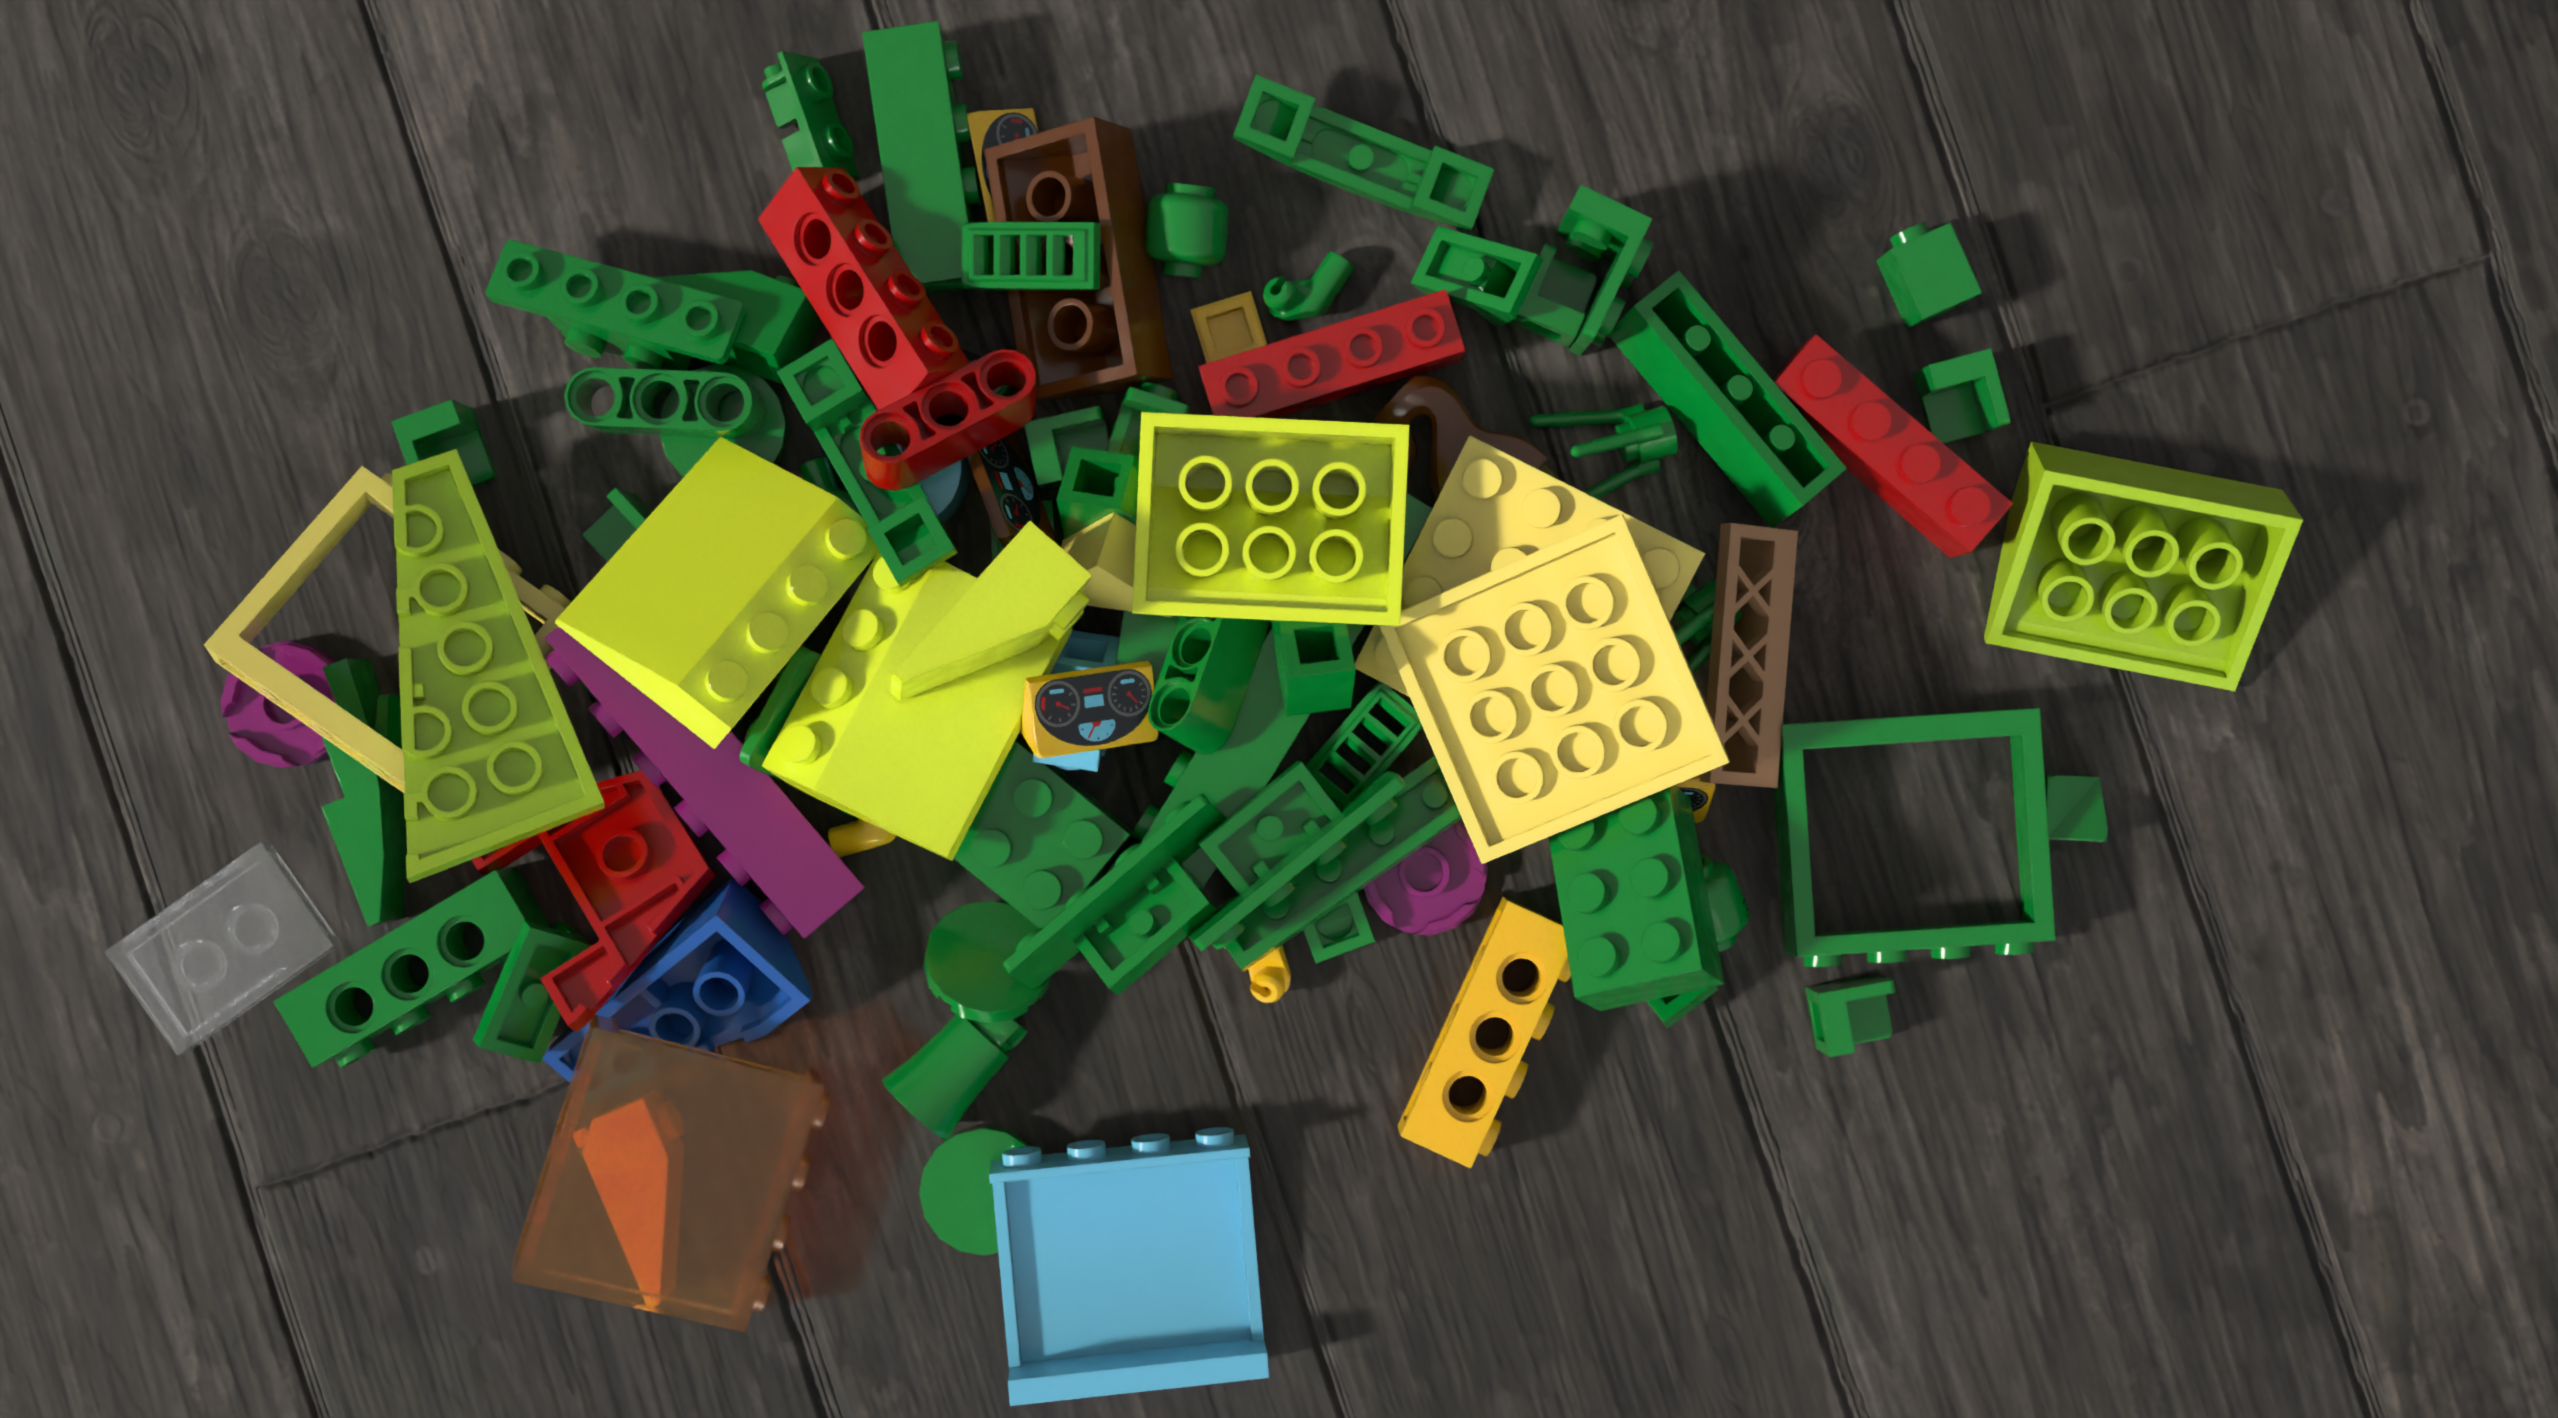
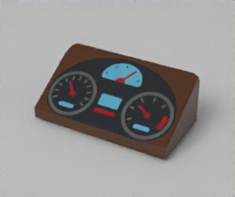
M1014 433L967 456L996 536L1004 548L1029 521L1055 542L1054 531L1018 437Z

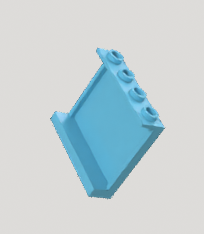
M1212 1127L1196 1131V1139L1170 1142L1168 1134H1144L1133 1137L1131 1139L1132 1146L1106 1148L1105 1141L1084 1140L1068 1144L1067 1152L1041 1155L1040 1147L1024 1146L1007 1149L1002 1152V1159L991 1160L989 1180L993 1188L1009 1365L1008 1391L1010 1406L1269 1378L1268 1357L1263 1333L1248 1158L1250 1157V1147L1245 1134L1234 1135V1129L1229 1127Z

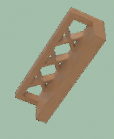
M1737 523L1721 524L1706 706L1723 745L1725 743L1724 748L1730 762L1700 774V782L1768 788L1778 787L1782 738L1781 725H1783L1798 531ZM1740 609L1742 620L1734 625L1735 613Z

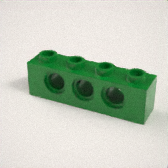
M517 867L496 869L273 1002L312 1068L336 1060L342 1069L375 1051L377 1048L371 1039L389 1028H392L395 1035L398 1036L429 1019L431 1014L427 1006L446 995L449 1001L454 1003L486 985L481 974L499 963H502L503 966L505 965L523 920L550 928L552 926ZM469 922L477 925L484 935V947L479 955L470 952L463 941V932ZM414 955L423 959L429 970L428 981L424 987L417 985L409 974V963ZM359 988L365 990L373 1001V1012L369 1019L362 1017L355 1008L354 998Z

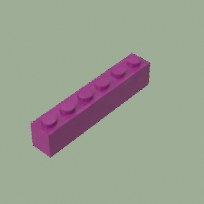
M559 626L544 637L554 649L544 659L569 688L581 680L594 695L597 701L589 706L588 710L613 738L623 730L640 749L631 758L632 761L656 788L666 780L683 799L682 802L674 807L676 812L698 837H701L708 830L713 833L726 849L716 858L741 887L752 879L763 891L768 899L759 908L783 935L794 928L805 939L865 888L768 774L750 768L740 761L739 755L743 745L731 731L713 749Z

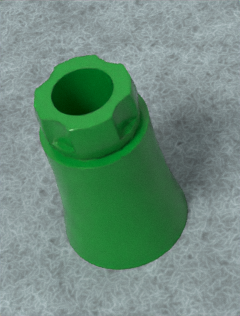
M955 1014L912 1057L882 1078V1082L894 1098L919 1122L938 1137L948 1140L973 1101L992 1077L1011 1058L1008 1052L1013 1050L1023 1040L1028 1030L1017 1018L995 1023H984L964 1019Z

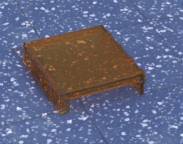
M594 1015L589 1022L512 1261V1281L746 1332L752 1312L761 1313L767 1301L771 1276L764 1273L771 1251L781 1252L788 1235L790 1214H786L784 1211L791 1190L799 1192L802 1189L808 1173L810 1154L804 1153L810 1130L819 1131L827 1114L830 1095L823 1092L824 1084L818 1072L808 1069L806 1076L724 1056L619 1029L618 1020Z

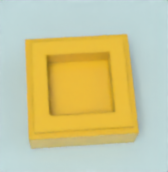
M1251 291L1190 310L1206 364L1267 345Z

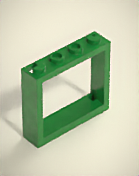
M2040 708L1781 725L1782 738L1778 787L1773 788L1784 952L1795 957H1804L1805 967H1832L1843 965L1842 954L1867 953V962L1895 963L1907 961L1906 950L1930 949L1931 958L1958 959L1971 956L1970 946L1994 945L1995 954L2020 955L2034 953V942L2056 941ZM2010 736L2022 920L1815 934L1803 749Z

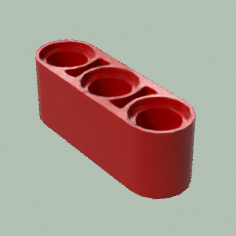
M1001 349L991 352L874 412L865 420L860 430L863 465L867 477L875 486L884 490L898 491L908 488L1024 427L1031 421L1036 406V371L1032 362L1024 354L1015 350ZM1010 385L1018 388L1020 392L1012 396H1000L994 393L993 390L999 386ZM954 414L964 419L960 424L954 426H943L935 422L940 416ZM888 444H899L907 448L900 455L893 457L877 453V450Z

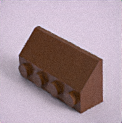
M1090 117L983 149L995 222L1100 223V290L1007 291L1017 352L1024 354L1032 362L1036 371V402L1127 391L1129 387L1140 388L1143 382L1156 384L1173 380L1154 263L1145 250L1146 215L1131 129L1097 117ZM1073 237L1065 238V275H1073ZM1020 238L1015 239V275H1020ZM1041 238V275H1046V238Z

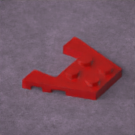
M641 770L596 783L605 803L604 809L472 859L476 869L483 876H486L496 869L508 866L541 844L545 846L599 937L597 943L540 978L567 1026L575 1032L587 1025L716 876L660 786L656 788Z

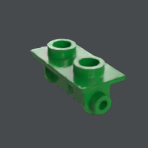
M785 51L777 53L780 63L770 65L764 69L766 80L763 81L762 88L766 94L777 128L786 129L798 123L800 130L782 139L792 171L796 167L844 168L853 179L860 177L853 159L854 145L848 131L841 125L832 99V81L827 71L821 66L819 59Z

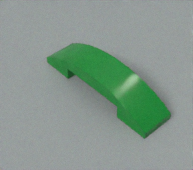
M1255 75L1233 138L1289 167L1345 191L1431 221L1469 231L1472 230L1493 175V168L1438 146H1435L1431 151L1315 105L1316 98Z
M830 339L778 370L777 374L805 423L814 432L867 524L868 533L897 583L902 587L957 554V549L920 482L908 488L894 491L884 490L875 486L867 477L863 465L860 430L865 420L878 410L836 342ZM888 444L877 450V453L893 457L900 455L902 451L898 444Z

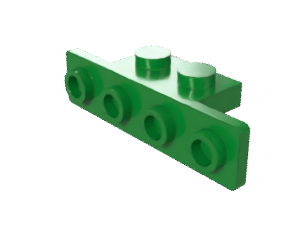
M508 240L505 243L485 291L486 296L494 303L547 317L566 338L564 341L565 345L575 352L592 358H601L603 352L623 357V360L628 365L636 369L661 370L664 368L667 370L687 371L692 357L717 364L726 363L746 313L743 304L735 299L515 240Z
M1300 761L1295 762L1197 841V844L1236 891V894L1218 907V911L1189 934L1188 937L1200 951H1203L1211 944L1218 950L1232 942L1247 927L1243 920L1246 915L1262 902L1267 908H1271L1285 899L1298 886L1297 881L1293 877L1313 861L1320 867L1339 855L1349 844L1344 836L1363 820L1370 826L1393 811L1400 802L1395 795L1407 785L1399 774L1387 771L1342 808L1338 809L1304 764Z
M1200 794L1194 800L1186 801L1175 807L1168 814L1164 825L1143 843L1133 845L1125 850L1116 860L1115 867L1097 883L1076 892L1066 903L1065 910L1042 929L1030 932L1022 938L1015 948V953L1004 961V968L1010 976L1030 989H1035L1081 951L1106 986L1115 994L1120 995L1218 911L1182 866V863L1201 848L1197 841L1225 820L1226 816L1205 794Z

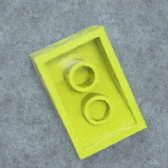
M1029 521L891 673L890 693L899 701H902L1034 649L1049 634L1059 641L1085 612L1083 609L1090 599L1083 593L1092 574Z

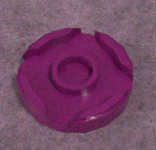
M293 641L272 643L258 649L336 703L322 667L335 663L337 660L324 650ZM229 673L221 697L222 716L227 717L228 726L232 731L229 735L237 748L256 762L279 768L310 765L328 756L321 735L232 673Z
M1458 821L1365 886L1364 890L1368 903L1384 922L1406 933L1432 936L1455 929L1474 913L1485 890L1488 865L1487 862L1481 863L1465 824Z

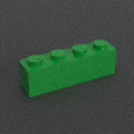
M939 21L862 32L893 245L912 274L923 284L926 295L967 290L962 285V226L966 222H974L972 206L982 204V194L976 166L966 167L963 143L972 142L967 120L968 106L967 103L957 104L953 81L964 79L958 41L947 40Z
M1679 270L1634 305L1610 333L1609 337L1771 528L1804 506L1847 469Z

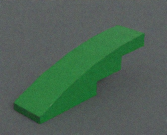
M345 658L322 667L336 704L374 730L377 715V698L381 695L371 660ZM322 737L345 797L321 806L366 924L370 927L403 917L407 855L403 792Z

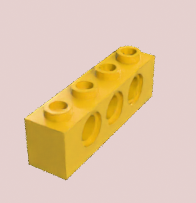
M1502 896L1398 1123L1401 1137L1468 1168H1472L1477 1154L1485 1157L1489 1155L1500 1132L1502 1122L1494 1117L1504 1095L1513 1099L1525 1078L1528 1063L1521 1061L1531 1037L1541 1040L1552 1019L1555 1005L1547 1001L1557 979L1567 982L1571 976L1562 923ZM1528 959L1533 962L1536 970L1535 980L1532 985L1526 990L1519 992L1506 989L1502 980L1505 967L1513 960ZM1492 1017L1506 1020L1509 1024V1036L1502 1046L1496 1049H1486L1476 1043V1030L1484 1020ZM1472 1076L1482 1081V1096L1471 1106L1461 1107L1455 1105L1449 1100L1451 1085L1460 1077Z

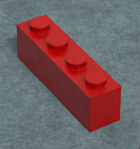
M1814 335L1803 343L1772 378L1773 382L1846 466L1847 470L1949 558L1971 553L2013 505L2009 499L1818 335Z

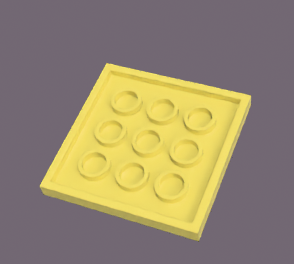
M1469 435L1403 566L1401 611L1623 514L1669 621H1671L1706 553ZM1374 625L1355 662V667L1366 675L1409 696L1379 625Z
M1623 514L1402 610L1400 626L1379 625L1482 864L1730 762Z

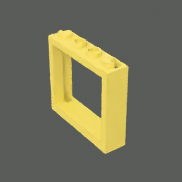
M361 466L206 641L204 646L214 661L405 793L404 754L402 749L250 644L372 504L394 519L392 475L385 473L379 478ZM499 550L524 611L544 624L535 634V638L543 657H545L554 649L544 637L558 627L555 621L570 605L571 601L549 585L544 584L539 590L519 576L522 573L521 567L508 555ZM545 660V662H546V664H547V666H548V669L550 670L551 666H550L549 663Z

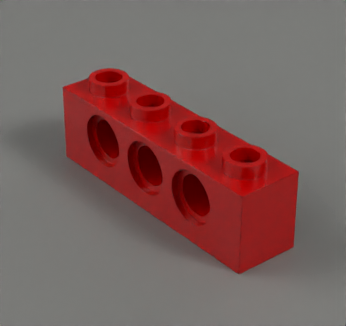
M796 167L759 216L758 221L877 409L880 410L970 364L959 347L957 337L944 324L926 296L923 284L912 274L893 245L890 233L879 223L860 194V188L856 181L844 168Z
M1444 289L1198 367L1213 416L1280 419L1411 378L1415 374L1421 375L1459 363L1465 353V347L1447 290Z

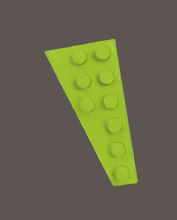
M457 449L392 470L394 544L397 562L396 598L400 644L398 651L401 736L405 781L404 817L407 835L406 871L409 883L605 808L604 800Z

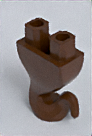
M1415 374L1371 422L1409 425L1416 417H1425L1429 421L1431 431L1430 485L1434 504L1469 435L1557 478L1553 471L1544 464L1548 456L1533 443L1518 435L1488 431L1479 426L1471 418L1457 393L1445 382L1429 376ZM1410 429L1407 471L1414 465L1418 453L1416 441Z

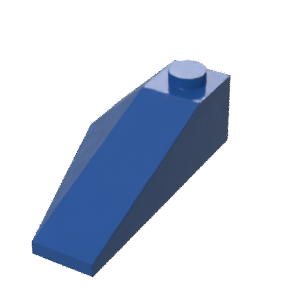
M732 877L691 910L652 948L585 1027L577 1032L570 1027L564 1031L546 1049L543 1060L587 1098H591L653 1076L657 1068L687 1057H691L693 1061L710 1056L715 1047L741 1038H744L747 1043L764 1037L811 1001L813 993L787 934L783 935L759 908L762 902L744 885L741 887Z

